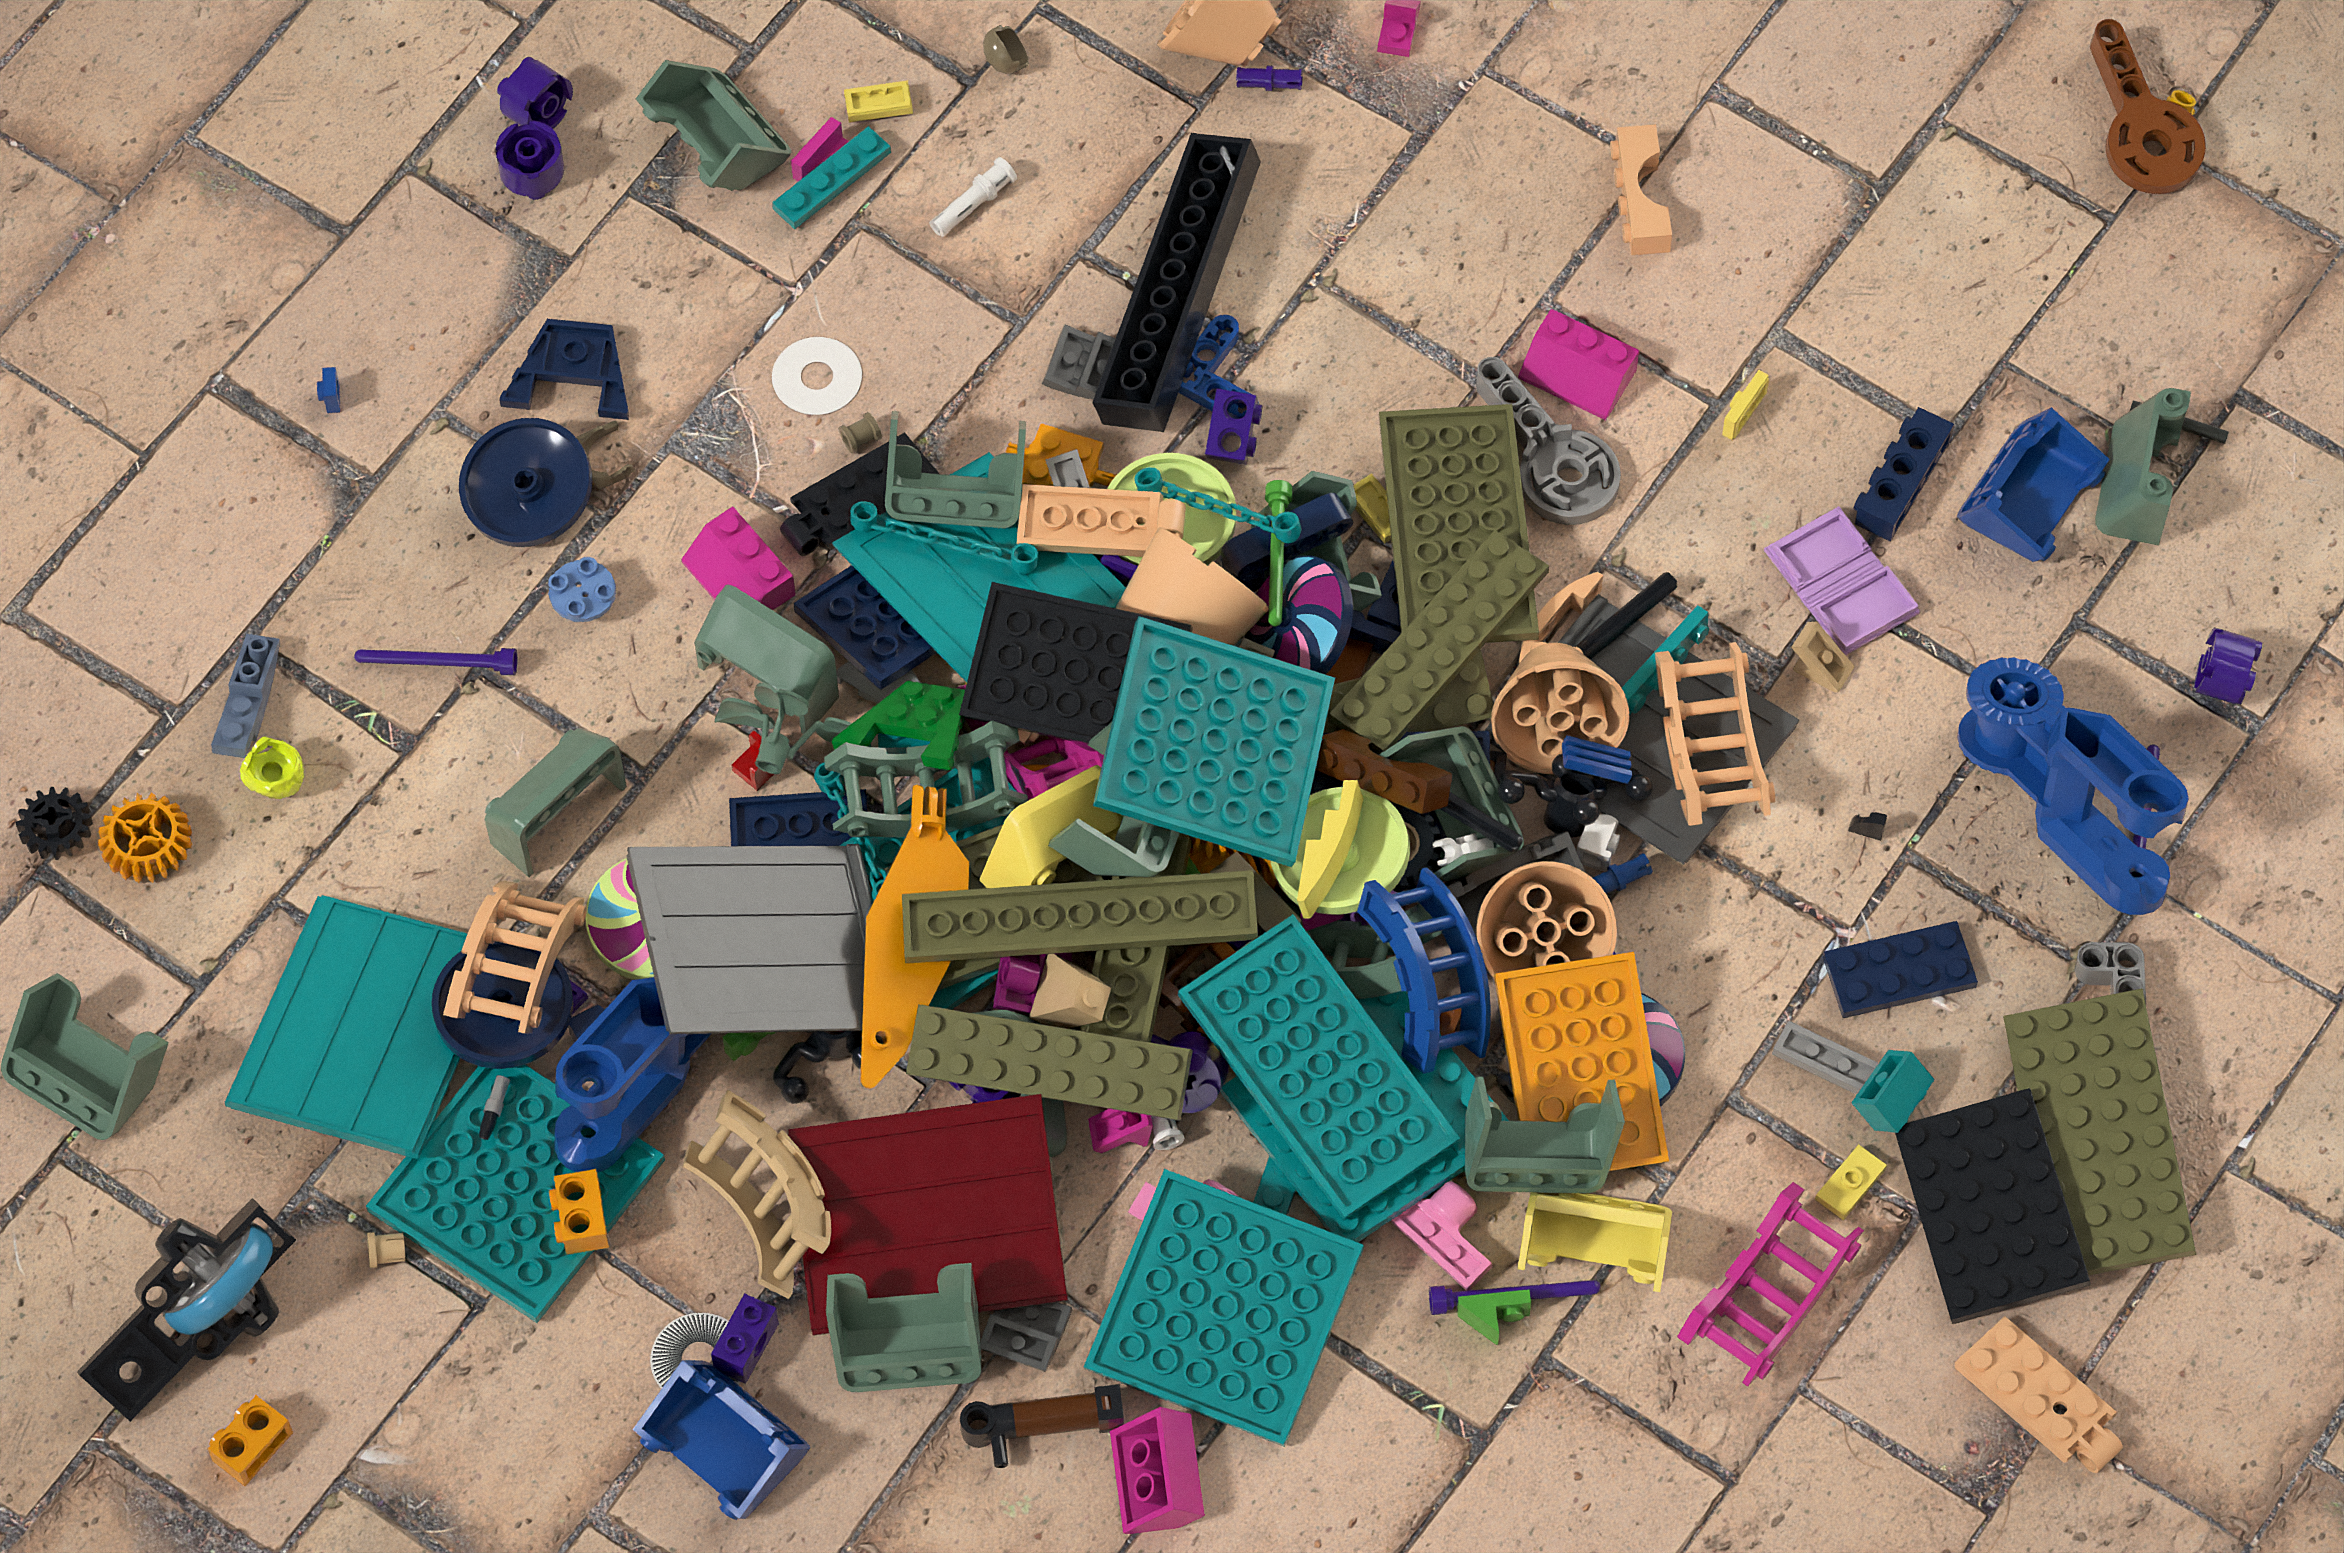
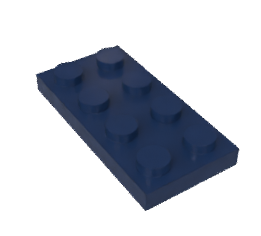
M1957 921L1824 951L1822 957L1842 1018L1977 987L1978 983Z

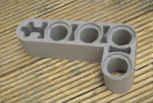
M2091 942L2081 946L2078 950L2075 965L2076 977L2081 982L2089 985H2110V995L2142 988L2146 1003L2144 954L2139 946L2125 942ZM2086 960H2094L2099 966L2089 967L2084 962ZM2127 960L2135 966L2126 968L2120 965L2119 962Z

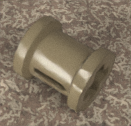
M869 412L863 414V419L847 427L842 425L838 428L843 443L852 454L857 452V447L873 439L876 441L882 439L881 430Z

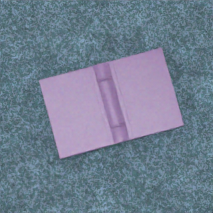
M1838 506L1765 547L1764 552L1841 651L1847 655L1918 615L1920 611L1918 604L1888 566L1884 567L1871 551L1872 548Z

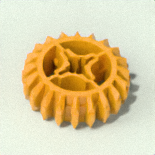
M152 792L145 800H143L142 795L139 793L135 797L136 801L133 802L124 797L122 801L124 806L119 808L112 805L111 811L113 816L104 815L103 823L105 826L99 827L98 833L101 839L98 840V846L100 851H102L101 855L104 862L109 864L114 874L120 872L121 877L125 880L133 875L134 880L138 884L144 876H147L148 880L152 883L155 879L154 875L161 874L162 877L167 879V869L171 868L178 871L179 864L177 860H187L186 850L191 849L192 846L190 839L192 829L188 825L189 820L186 813L181 812L180 806L176 802L170 804L169 799L165 795L158 801L156 795ZM163 822L172 829L170 839L164 838L163 833H161ZM121 836L125 837L129 843L130 849L127 853L119 848Z

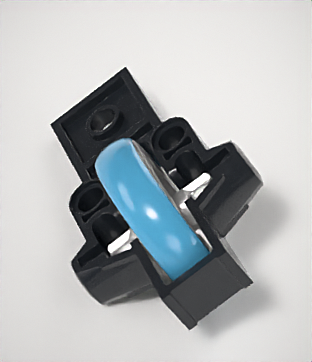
M253 1198L217 1235L182 1218L174 1220L161 1232L155 1242L161 1257L143 1274L135 1285V1295L142 1305L87 1360L77 1373L131 1422L194 1355L202 1360L215 1359L242 1331L256 1337L265 1332L278 1317L279 1308L261 1276L287 1251L296 1239L285 1228L279 1226ZM256 1218H261L277 1233L273 1240L264 1228L253 1222ZM182 1261L185 1266L180 1272L174 1273L173 1269ZM156 1286L162 1287V1293L159 1298L152 1301L146 1300V1294L149 1289ZM233 1309L236 1313L230 1319L225 1320L224 1316ZM161 1313L170 1327L181 1333L177 1339L170 1338L154 1323ZM206 1333L212 1334V1341L209 1345L197 1347V1340L200 1336ZM127 1362L138 1364V1372L131 1379H123L119 1374L120 1368Z

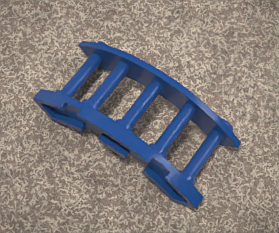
M1427 867L1421 869L1417 887L1407 891L1390 894L1376 880L1365 882L1357 913L1371 925L1383 943L1389 942L1397 958L1393 964L1399 978L1401 990L1408 993L1410 1011L1405 1012V1033L1401 1056L1423 1074L1434 1071L1439 1051L1464 1045L1477 1057L1484 1058L1490 1038V988L1483 955L1476 935L1456 898L1445 884ZM1418 902L1431 915L1432 919L1413 923L1401 906ZM1441 931L1452 954L1428 960L1419 936ZM1456 968L1461 993L1438 999L1433 973ZM1461 1008L1460 1030L1439 1036L1440 1014Z

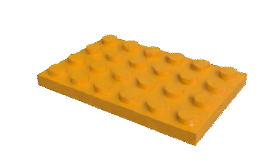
M1634 952L1495 973L1494 979L1518 1121L1567 1122L1570 1112L1582 1103L1600 1104L1607 1081L1615 1080L1625 1123L1609 1171L1668 1162L1669 1156Z

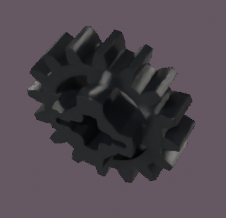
M54 786L50 787L49 794L44 795L40 790L36 791L38 799L33 801L26 798L25 802L28 809L18 810L21 820L16 822V827L20 833L18 835L22 844H27L26 846L31 854L38 850L41 859H45L49 853H53L55 860H59L60 852L64 851L69 857L73 856L71 848L76 846L82 849L84 844L81 838L91 837L88 826L93 825L91 814H89L90 809L87 802L82 801L79 793L71 796L69 789L64 787L60 794L56 793Z

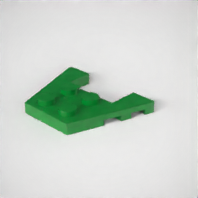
M906 681L834 737L832 740L833 748L835 750L845 742L868 747L878 733L931 741L921 755L923 765L952 770L954 766V751H957L959 746V730L963 729L965 718L959 715L965 690Z

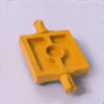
M1041 423L1034 441L1028 448L1025 447L1022 485L1054 486L1045 460L1076 449L1078 450L1090 488L1094 482L1109 486L1117 474L1099 470V460L1104 449L1103 442ZM1009 442L1006 453L1017 454V444Z

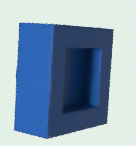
M336 367L322 368L323 381H317L318 400L325 402L327 413L341 412L340 383Z

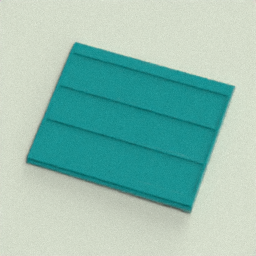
M988 452L950 475L988 478L989 465L994 456ZM887 511L881 514L882 516L892 518ZM1019 518L1015 524L1008 528L902 521L912 525L932 528L954 536L971 538L997 547L1012 549L1017 545ZM877 519L876 525L885 527L886 522ZM897 525L895 528L902 531L907 530V528ZM855 529L832 542V545L966 682L992 582L1116 608L1126 589L1093 554L1038 551L1037 567L1029 574H1020L1011 565L993 559L955 551L952 548L925 543L875 529L869 532H859ZM917 530L918 536L928 538L929 533ZM943 537L938 538V540L948 543L950 540ZM960 541V547L971 549L970 543ZM985 548L981 549V551L992 554L993 551ZM1003 552L1002 558L1011 560V554Z
M324 895L321 897L317 896L227 1095L225 1106L241 1112L419 1159L424 1142L461 1059L446 1046L437 1031L432 1013V993L440 972L462 950L468 933Z

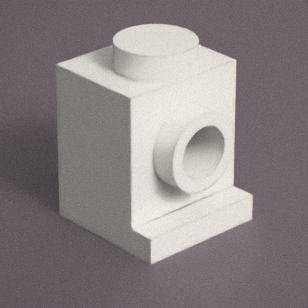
M1600 814L1593 824L1585 826L1577 846V853L1582 865L1603 872L1607 871V867L1611 864V856L1615 854L1620 840V835L1615 834L1618 825L1616 818L1607 814Z

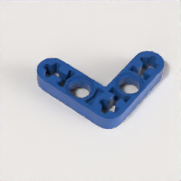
M1216 316L1197 339L1184 375L1185 378H1189L1194 372V381L1189 380L1187 383L1182 381L1179 389L1181 395L1212 412L1214 400L1207 396L1208 392L1212 389L1251 394L1214 374L1239 339V324L1233 316ZM1227 327L1230 328V333H1223V335L1219 339V343H1217L1216 341L1219 338V329L1225 330ZM1202 350H1211L1216 354L1210 361H1203L1197 355ZM1242 403L1232 405L1229 409V416L1233 419L1244 417L1247 410L1239 413L1238 407L1244 409L1246 405Z

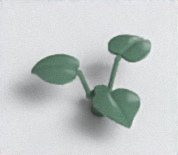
M758 683L755 687L754 695L762 705L778 709L776 723L769 715L763 714L761 708L757 705L737 698H725L722 700L715 717V723L740 724L762 729L761 745L755 765L759 769L771 774H780L786 758L793 760L795 752L815 731L822 739L832 743L834 737L852 724L848 721L831 717L826 718L824 723L816 721L790 748L789 739L780 734L785 711L794 715H805L808 713L809 704L800 695L789 690L777 689L775 686L767 683ZM774 728L773 732L770 733L768 737L769 729Z

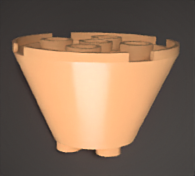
M1185 0L1162 33L1166 37L1162 41L1159 39L1157 46L1163 50L1245 67L1261 51L1263 45L1259 41L1263 42L1268 35L1270 36L1281 20L1276 17L1277 13L1270 0Z
M1538 642L1531 646L1530 652L1525 655L1497 696L1491 713L1492 733L1496 744L1500 745L1507 753V758L1512 762L1533 772L1553 774L1552 761L1557 755L1562 754V742L1566 735L1617 748L1628 729L1629 706L1624 691L1615 679L1587 658L1580 648L1563 643L1547 644L1545 642Z
M1554 861L1525 864L1504 875L1486 895L1480 907L1476 924V938L1483 955L1485 967L1493 978L1495 973L1613 955L1617 935L1614 910L1602 887L1580 869ZM1545 922V924L1540 926V932L1536 933L1538 926Z

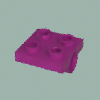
M1054 953L1072 961L1073 953ZM1048 954L1000 957L993 1008L1030 1016Z

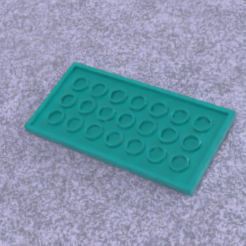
M1294 914L1178 991L1179 998L1343 1220H1346L1459 1142L1460 1137Z

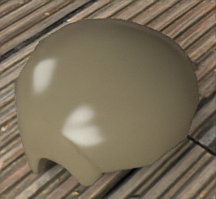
M999 25L987 32L983 41L984 54L987 62L996 71L1011 74L1028 66L1029 62L1025 48L1011 27Z

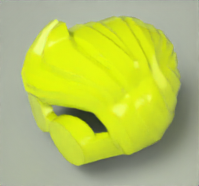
M264 736L256 742L242 762L240 777L246 787L271 799L290 797L299 791L304 779L302 758L296 748L285 741ZM267 746H273L269 751L259 753L266 749Z

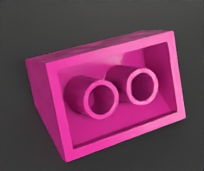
M1550 309L1535 333L1518 379L1607 420L1637 371L1639 350L1558 311Z
M733 506L704 526L681 559L683 565L714 600L727 584L740 589L771 610L776 609L796 595L794 578L791 572Z
M1158 1407L1110 1431L1124 1534L1181 1528L1205 1516L1191 1414Z

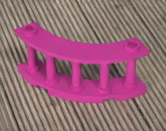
M965 684V685L958 686V687H955V688L964 689V690H965V689H966V684ZM965 718L971 731L987 724V722ZM1047 736L1049 739L1013 753H1009L1007 750L1004 752L1007 780L1017 792L1028 795L1029 801L1095 765H1099L1102 768L1104 755L1086 744ZM1053 751L1056 754L1060 753L1065 759L1035 772L1021 765Z
M1794 1182L1779 1194L1770 1211L1756 1230L1762 1235L1760 1239L1756 1237L1747 1251L1742 1250L1725 1273L1727 1278L1719 1289L1714 1287L1692 1310L1677 1335V1338L1687 1345L1697 1336L1701 1338L1706 1336L1751 1367L1742 1381L1747 1387L1757 1377L1763 1380L1775 1363L1772 1361L1816 1304L1844 1261L1846 1260L1850 1263L1862 1246L1857 1242L1864 1231L1860 1227H1857L1845 1238L1802 1209L1803 1204L1798 1202L1805 1189ZM1786 1219L1790 1222L1795 1220L1838 1250L1824 1272L1780 1242L1781 1238L1776 1234ZM1763 1253L1767 1255L1774 1254L1816 1283L1801 1305L1756 1274L1757 1270L1753 1267ZM1740 1285L1744 1288L1747 1286L1751 1287L1792 1316L1778 1334L1733 1304L1734 1299L1731 1297ZM1717 1314L1721 1317L1726 1315L1768 1346L1757 1355L1714 1325V1317Z

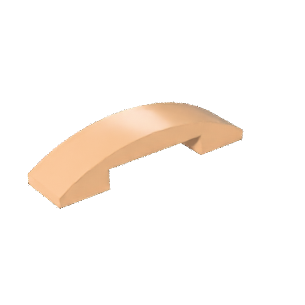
M1595 572L1574 581L1546 603L1537 614L1539 639L1523 641L1519 664L1525 655L1530 652L1531 646L1535 643L1543 642L1570 608L1579 614L1583 613L1602 590L1603 575L1601 573Z

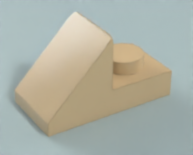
M1807 622L1791 647L1800 657L1793 670L1833 692L1840 691L1855 667L1818 622Z

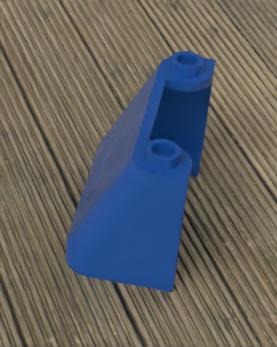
M2051 407L2026 419L2011 433L1960 508L1957 518L1967 527L2032 562L2038 560L2045 561L2056 548L2053 544L2056 538L2051 534L2078 492L2087 486L2094 487L2102 480L2105 475L2103 469L2110 459Z
M682 1360L632 1429L641 1436L639 1441L648 1450L657 1453L659 1450L671 1452L719 1492L720 1510L734 1520L748 1518L799 1464L810 1449V1445L771 1411L725 1373L703 1360Z

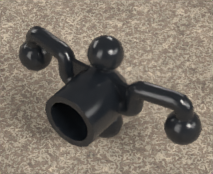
M1563 753L1557 755L1552 761V772L1557 777L1556 780H1545L1537 773L1517 770H1505L1501 773L1498 796L1503 802L1508 804L1518 803L1525 794L1524 785L1534 787L1538 796L1548 801L1543 817L1544 824L1553 833L1568 832L1571 838L1582 835L1585 826L1593 824L1598 819L1600 810L1595 801L1601 800L1607 795L1608 789L1606 784L1619 782L1595 775L1589 779L1585 775L1577 773L1578 771L1564 768ZM1630 767L1629 770L1632 771V777L1628 784L1626 783V792L1633 800H1645L1653 791L1652 781L1646 775L1640 774L1638 770Z
M848 1030L838 1035H831L826 1033V1031H803L812 1034L805 1042L794 1044L773 1072L774 1083L781 1089L785 1100L792 1104H798L803 1102L809 1094V1086L803 1078L787 1076L801 1056L813 1063H820L828 1057L843 1058L852 1055L853 1063L857 1068L861 1069L862 1043H860V1030Z

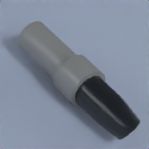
M496 1076L490 1098L487 1099L483 1110L484 1116L479 1131V1137L482 1139H490L497 1119L501 1115L504 1097L510 1079L507 1077Z

